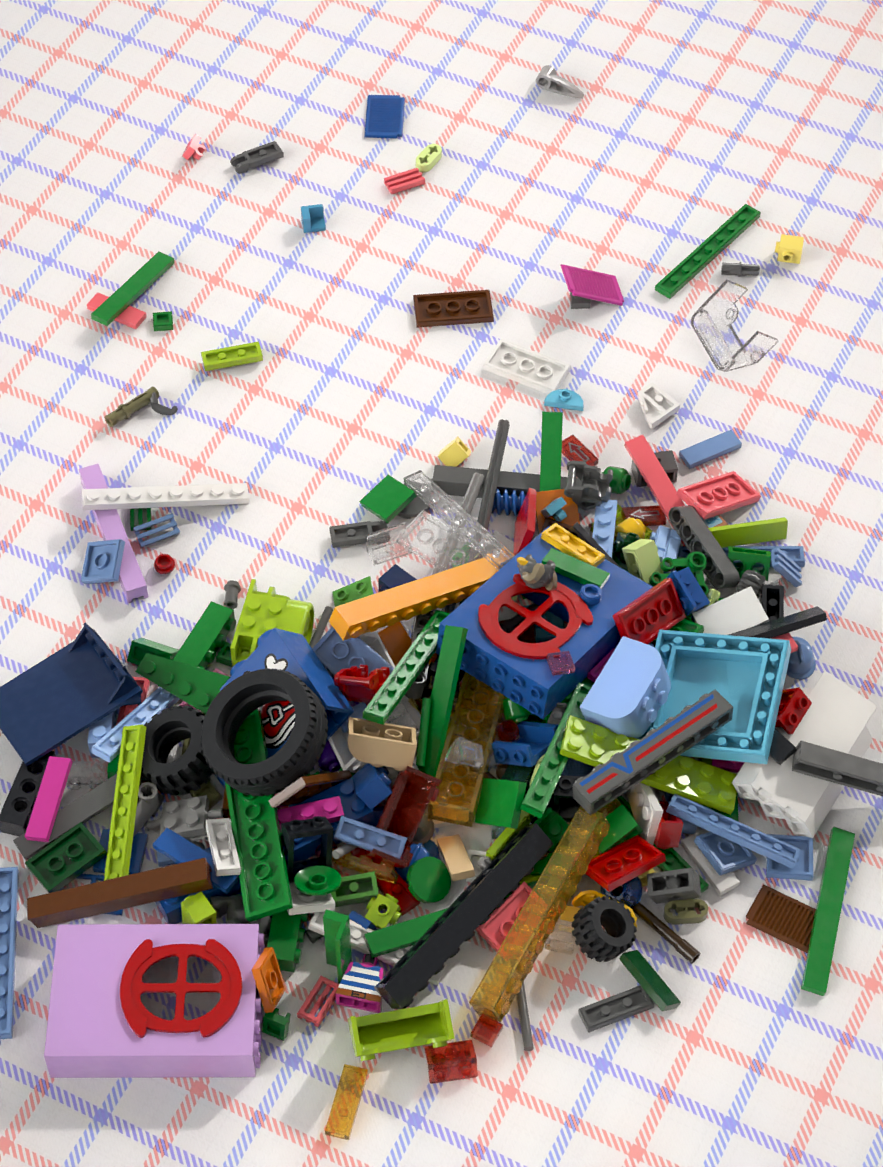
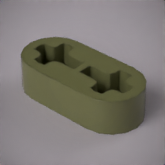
M701 899L669 901L664 907L663 917L667 923L673 925L701 923L707 918L708 905ZM694 908H698L701 914H696ZM672 909H675L676 913H678L677 916H673Z

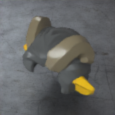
M531 554L525 558H517V567L519 568L521 579L528 587L533 589L545 587L548 591L557 588V575L554 571L556 565L552 560H548L547 564L537 563Z

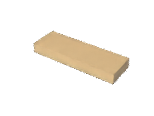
M459 834L437 839L438 848L452 881L474 877L473 865Z

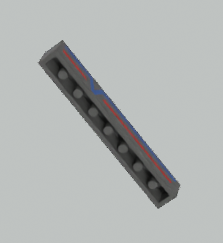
M716 689L709 694L702 695L696 703L687 705L681 713L675 717H669L663 725L657 729H651L645 737L639 741H633L627 749L621 753H615L609 761L603 765L596 766L585 777L578 778L573 784V798L591 816L731 721L733 706Z

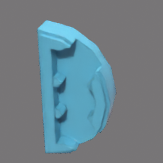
M568 389L552 391L544 400V406L583 411L584 408L581 396Z

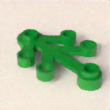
M692 552L687 558L672 559L666 557L662 560L660 568L664 572L671 571L673 567H689L705 595L708 594L709 589L705 584L703 575L707 561L703 553ZM665 562L669 563L670 567H667ZM654 572L649 577V583L655 586L666 579L670 573L661 574ZM653 577H657L659 582H656Z

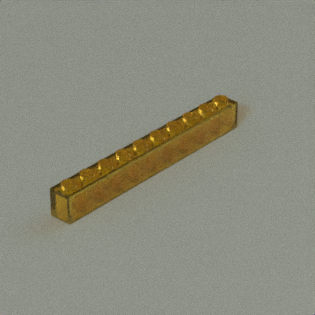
M579 807L469 1001L477 1014L501 1022L509 1012L510 1005L515 996L520 992L522 984L531 972L538 955L543 951L545 942L554 931L555 924L561 914L564 913L566 905L575 893L579 881L587 872L588 865L593 856L597 854L598 847L603 838L609 832L610 824L603 813L595 812L590 816L582 807Z

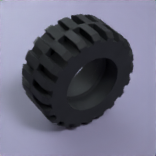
M174 706L171 710L166 708L162 710L161 714L152 716V720L144 724L146 726L141 775L148 782L153 783L160 792L172 796H177L179 793L182 795L189 794L190 790L196 791L201 788L200 785L203 783L207 784L211 780L210 776L215 774V772L207 764L202 752L201 731L205 715L190 706ZM191 738L186 752L177 760L166 763L173 747L182 740Z

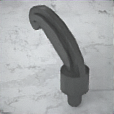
M152 393L150 405L156 413L173 415L177 412V406H173L171 409L158 404L156 393Z

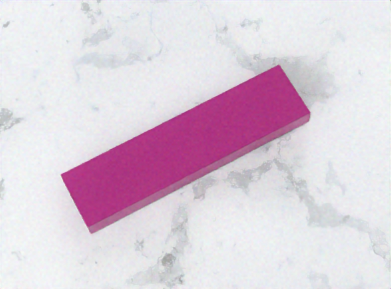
M49 756L25 833L27 840L49 842L73 763L71 758Z

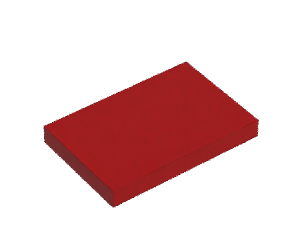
M636 835L581 866L582 871L610 892L665 862L666 858L664 853L639 835Z

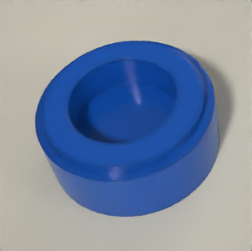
M586 584L581 587L579 597L586 604L595 605L601 601L602 590L597 585Z

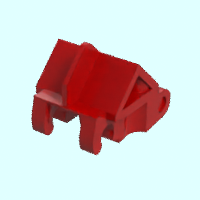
M360 665L359 668L352 666L351 668L342 669L335 674L334 685L339 686V690L347 701L364 702L367 706L390 675L389 667L377 668L371 671L368 676L367 665Z

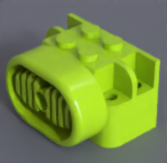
M252 579L230 647L232 667L238 662L246 660L258 647L257 641L259 637L266 631L274 628L302 634L309 644L314 624L313 604L276 594L275 587L272 586L269 587L267 593L257 591L256 579Z

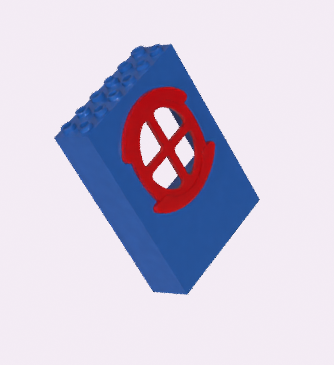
M541 532L440 622L436 654L440 655L446 625L467 628L460 669L490 686L496 692L511 699L514 703L524 707L530 713L544 719L557 706V703L565 699L577 687L578 683H581L588 676V673L619 644L621 637L612 615L653 588V586L605 559L597 568L610 573L608 581L601 589L602 597L598 604H586L579 597L581 587L584 584L559 573H556L557 588L555 590L548 591L545 587L530 588L521 579L519 568L517 567V558H525L531 554L537 563H542L543 558L551 548L558 550L541 539ZM520 594L539 605V607L535 611H530L511 598ZM503 606L526 618L511 633L504 632L498 622V613ZM546 611H549L567 622L568 625L565 629H560L541 616ZM533 624L556 636L554 639L542 643H524L517 639Z

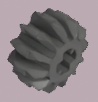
M746 570L737 585L735 593L751 586L757 598H759L762 584H765V577L754 570Z

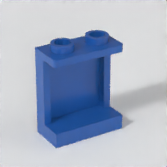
M520 722L517 725L520 736L512 743L494 741L492 743L495 763L526 767L534 766L540 757L545 755L559 726L558 724Z

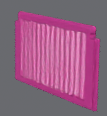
M564 264L560 265L568 290L572 292L573 296L620 306L623 305L624 299L616 276Z

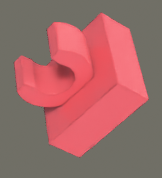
M196 134L187 144L182 157L189 160L193 155L195 159L200 160L203 156L202 153L206 149L205 146L199 144L201 137Z

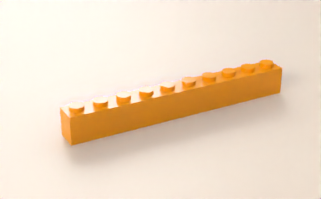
M502 551L337 606L332 612L329 623L344 641L350 638H357L367 632H374L385 626H392L402 620H409L420 614H427L429 611L437 608L442 609L452 603H459L472 595L510 559Z

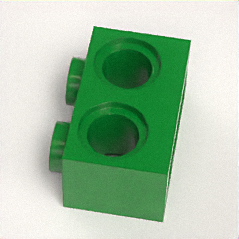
M728 546L727 556L733 563L739 560L743 563L740 568H736L740 579L746 570H754L752 568L754 564L762 563L764 565L763 569L756 572L763 575L765 581H768L771 562L770 551Z

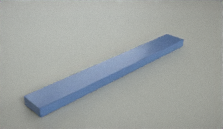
M18 867L0 868V1039H12Z

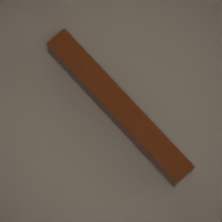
M201 858L27 898V917L37 928H42L213 889L210 874L212 867L206 861V858Z

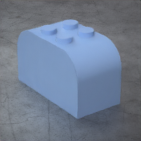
M623 636L580 706L585 720L605 727L618 735L624 734L627 737L640 738L647 731L650 724L656 720L657 713L660 707L666 703L671 689V681L659 651L653 646Z

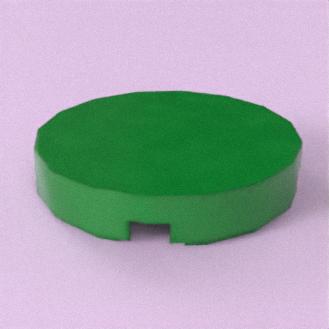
M423 857L414 861L409 867L407 881H409L410 887L408 888L416 900L422 903H435L444 899L449 893L451 877L446 865L441 860L435 857Z

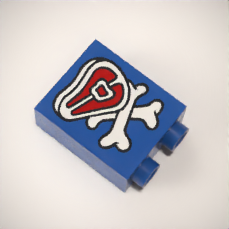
M277 628L266 631L259 637L257 641L258 647L246 660H242L233 666L230 671L231 677L220 688V691L234 679L252 671L267 668L288 671L300 678L321 700L328 720L327 742L354 712L353 708L338 686L334 685V680L302 634ZM274 701L257 708L262 716L268 758L284 746L293 730L295 707L289 701Z

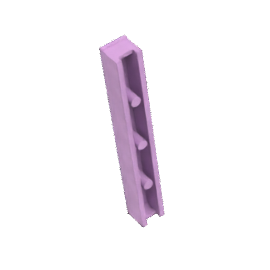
M99 464L79 469L83 489L108 488ZM117 509L92 510L104 541L116 539L125 541L119 582L127 602L132 603V599L144 596V599L148 598L147 585Z

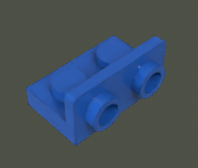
M689 567L678 572L676 570L672 571L667 578L672 579L682 608L687 616L710 604Z

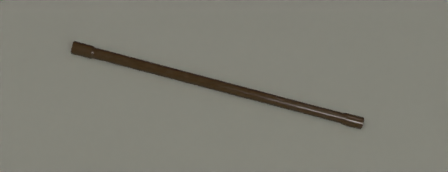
M466 752L461 756L459 763L482 781L483 778L497 779L470 753ZM535 816L530 823L533 824L537 820V817ZM567 839L559 846L564 852L578 849ZM622 886L610 891L621 902L633 909L636 915L668 941L691 964L699 958L701 953L677 935Z

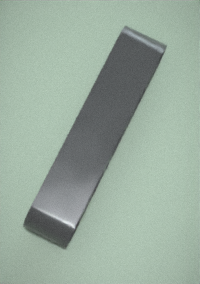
M690 505L672 507L668 515L670 523L691 553L701 552L705 555L707 565L703 572L711 584L717 589L736 587L740 580L738 571L695 508Z

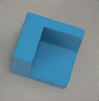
M323 204L301 206V221L304 233L326 230Z

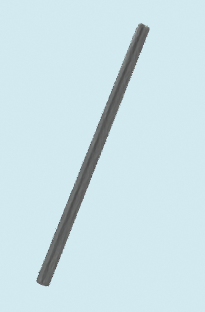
M500 419L498 422L469 562L482 558L510 427L508 420Z

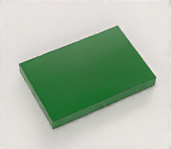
M483 778L474 823L517 829L521 815L520 807L524 800L527 783Z

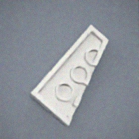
M638 783L626 791L634 819L643 830L640 837L653 845L663 809L651 787Z

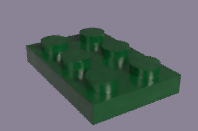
M80 822L27 860L25 865L48 893H52L62 889L107 856V852L83 823Z

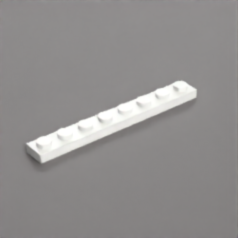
M247 483L81 489L83 511L249 504Z

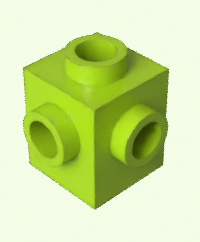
M379 893L377 898L372 897L366 909L369 911L364 918L371 921L378 929L391 926V924L395 925L401 917V913H399L401 909L397 905L398 900L389 894L383 896ZM383 909H387L385 913H381Z

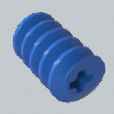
M496 489L492 514L497 509L498 515H501L503 510H505L506 516H509L513 510L514 516L517 517L525 499L524 491H521L518 497L515 490L509 496L506 489L502 495H500L499 489Z

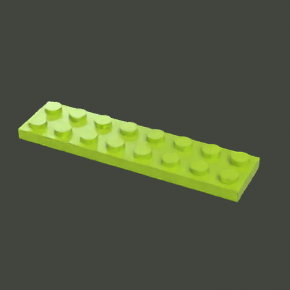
M570 715L566 723L560 755L596 767L600 764L603 765L615 753H621L633 741H639V739L627 737L624 734L618 735L605 727ZM679 755L639 782L670 794H678L693 802L730 815L734 810L737 791L732 781L737 774L687 756Z

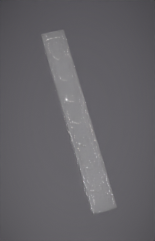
M421 470L404 477V484L413 490L421 500L497 570H500L515 556Z

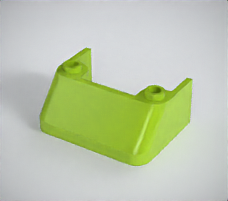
M448 999L433 1004L360 1017L350 1016L348 1018L355 1057H360L361 1061L375 1059V1054L427 1044H432L433 1048L447 1046V1041L455 1039Z

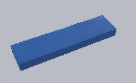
M166 828L153 843L154 849L178 864L206 858V861L212 867L210 874L213 886L226 894L240 879L239 875L216 876L212 855L169 828Z

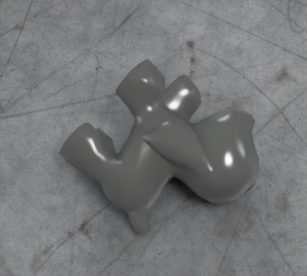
M241 894L210 897V904L216 911V919L227 914L226 924H259L260 933L265 935L270 931L272 915L252 922L246 920Z

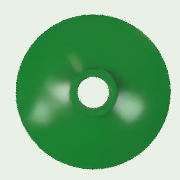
M311 866L302 869L296 874L294 884L302 893L314 896L326 895L340 887L341 875L335 869L327 866Z

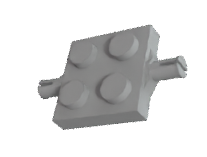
M205 795L163 803L161 817L157 820L147 821L146 826L148 831L160 828V835L166 828H169L183 838L206 835V819L223 818L224 814L222 808L209 810V799Z

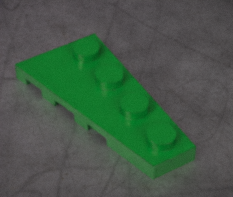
M149 653L145 654L135 671L205 714L212 701L220 692V688L230 678L226 675Z

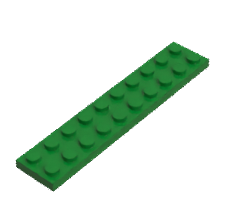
M258 709L253 711L244 720L235 738L234 755L235 759L241 764H254L268 759L262 716ZM225 782L232 832L241 867L239 878L246 920L252 922L292 909L293 904L277 807H271L268 801L275 795H246L233 789Z

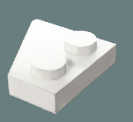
M653 382L638 391V400L651 429L680 409V404Z

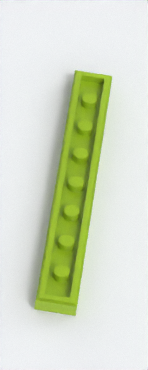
M143 724L124 726L122 731L104 881L129 875L146 726Z

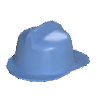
M792 637L798 645V650L790 654L786 674L794 679L808 678L816 668L812 648L805 639Z

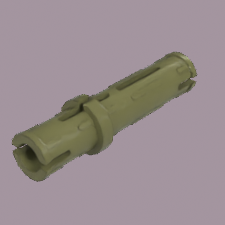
M151 387L131 401L120 404L115 411L104 417L106 423L113 427L118 422L129 419L134 412L150 403L153 392L159 398L158 390L155 387Z

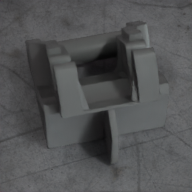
M569 461L567 463V487L564 489V495L571 497L572 501L584 511L600 505L602 501L608 502L611 497L612 489L609 487V484L613 478V470L609 469L608 473L604 475L601 473V468H597L598 466H590L585 461ZM576 477L582 481L581 487L575 486Z

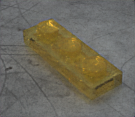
M349 852L339 859H334L332 856V862L335 865L360 873L375 871L376 878L396 884L399 877L393 870L394 867L386 862L374 863L371 858L360 855L358 858L352 856L353 853Z
M344 1064L325 1128V1135L346 1140L350 1139L368 1077V1069Z

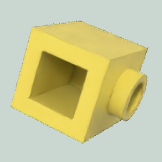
M781 234L780 242L776 241L775 253H778L777 261L800 264L804 237Z

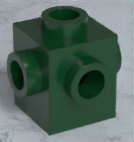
M618 532L613 545V552L621 563L626 564L622 548L641 539L639 535L631 532Z

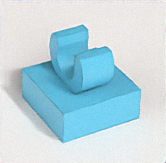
M560 497L540 512L545 518L553 516L556 521H562L567 517V514L561 508L567 503Z

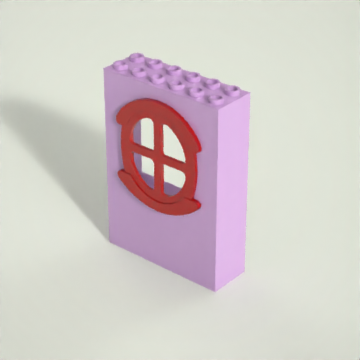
M259 924L58 925L44 1052L50 1078L256 1077V1068L261 1066L259 1046L262 1044L260 1024L263 1022V1009H261V998L252 968L264 948H266L264 945V933H260ZM172 956L179 958L178 977L175 983L142 982L145 972L155 963ZM196 956L210 962L218 969L222 980L219 983H188L186 981L188 958ZM143 993H175V1017L172 1020H165L153 1015L142 1004L141 995ZM187 993H220V1000L211 1011L196 1019H184L185 996Z

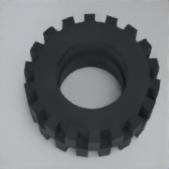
M608 896L598 897L581 908L574 915V921L571 926L574 928L572 935L576 937L575 943L581 947L580 951L583 954L586 952L588 958H595L597 962H608L628 950L633 945L636 939L634 933L637 932L636 926L633 924L635 923L634 917L630 916L631 912L629 909L626 910L622 902L618 903L617 899L613 897L609 899Z

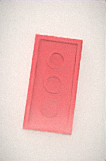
M734 471L680 488L676 494L688 506H693L704 520L753 504L761 498V495Z

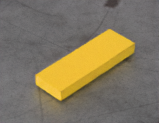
M554 523L542 532L541 539L569 556L594 567H597L605 560L603 553L557 523Z

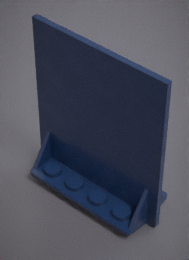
M86 622L73 642L0 687V729L26 766L32 764L118 708L125 705H140L142 703L141 694L143 691L129 674L126 666L121 664L117 656L114 655L98 633Z

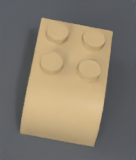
M348 718V748L357 760L370 763L374 767L388 766L393 767L397 771H412L417 747L416 728L388 723L382 725L365 719Z

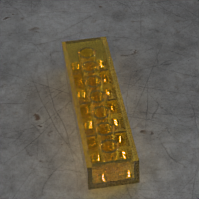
M467 672L464 674L428 801V819L473 827L483 778H486L493 752L492 743L496 741L503 715V701L507 697L496 692L493 688L477 680Z

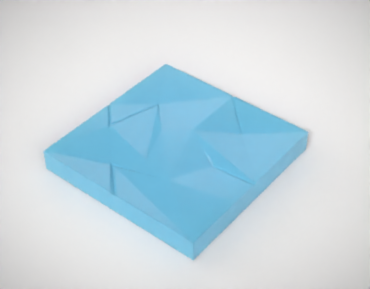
M659 630L655 648L659 651L669 675L671 689L666 703L660 707L657 713L656 720L650 724L647 731L638 739L640 740L645 737L651 729H657L663 725L669 717H675L681 713L687 705L696 703L702 695L709 694L716 689L733 706L732 720L680 756L767 764L791 654L790 641Z

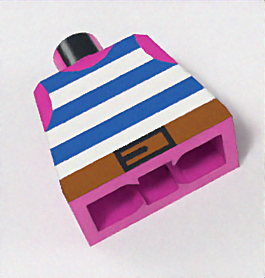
M365 954L362 963L350 962L336 990V1005L381 1013L382 997L374 987L384 977L382 967L376 966L377 957L372 958L370 954Z

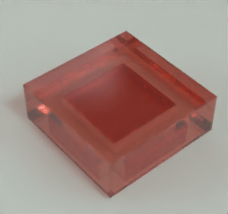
M482 1014L471 1031L470 1037L492 1047L503 1029V1024Z

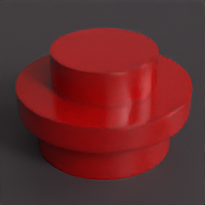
M161 554L154 561V568L160 574H168L174 570L175 561L170 555Z

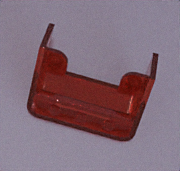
M410 766L402 769L395 780L392 793L387 799L376 828L407 838L401 859H397L374 848L369 851L366 850L365 856L400 869L408 867L413 857V853H410V846L427 805H429L430 801L435 802L440 789H437V786L441 784L442 780Z

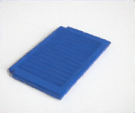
M368 95L364 138L402 137L405 98L400 97V95Z

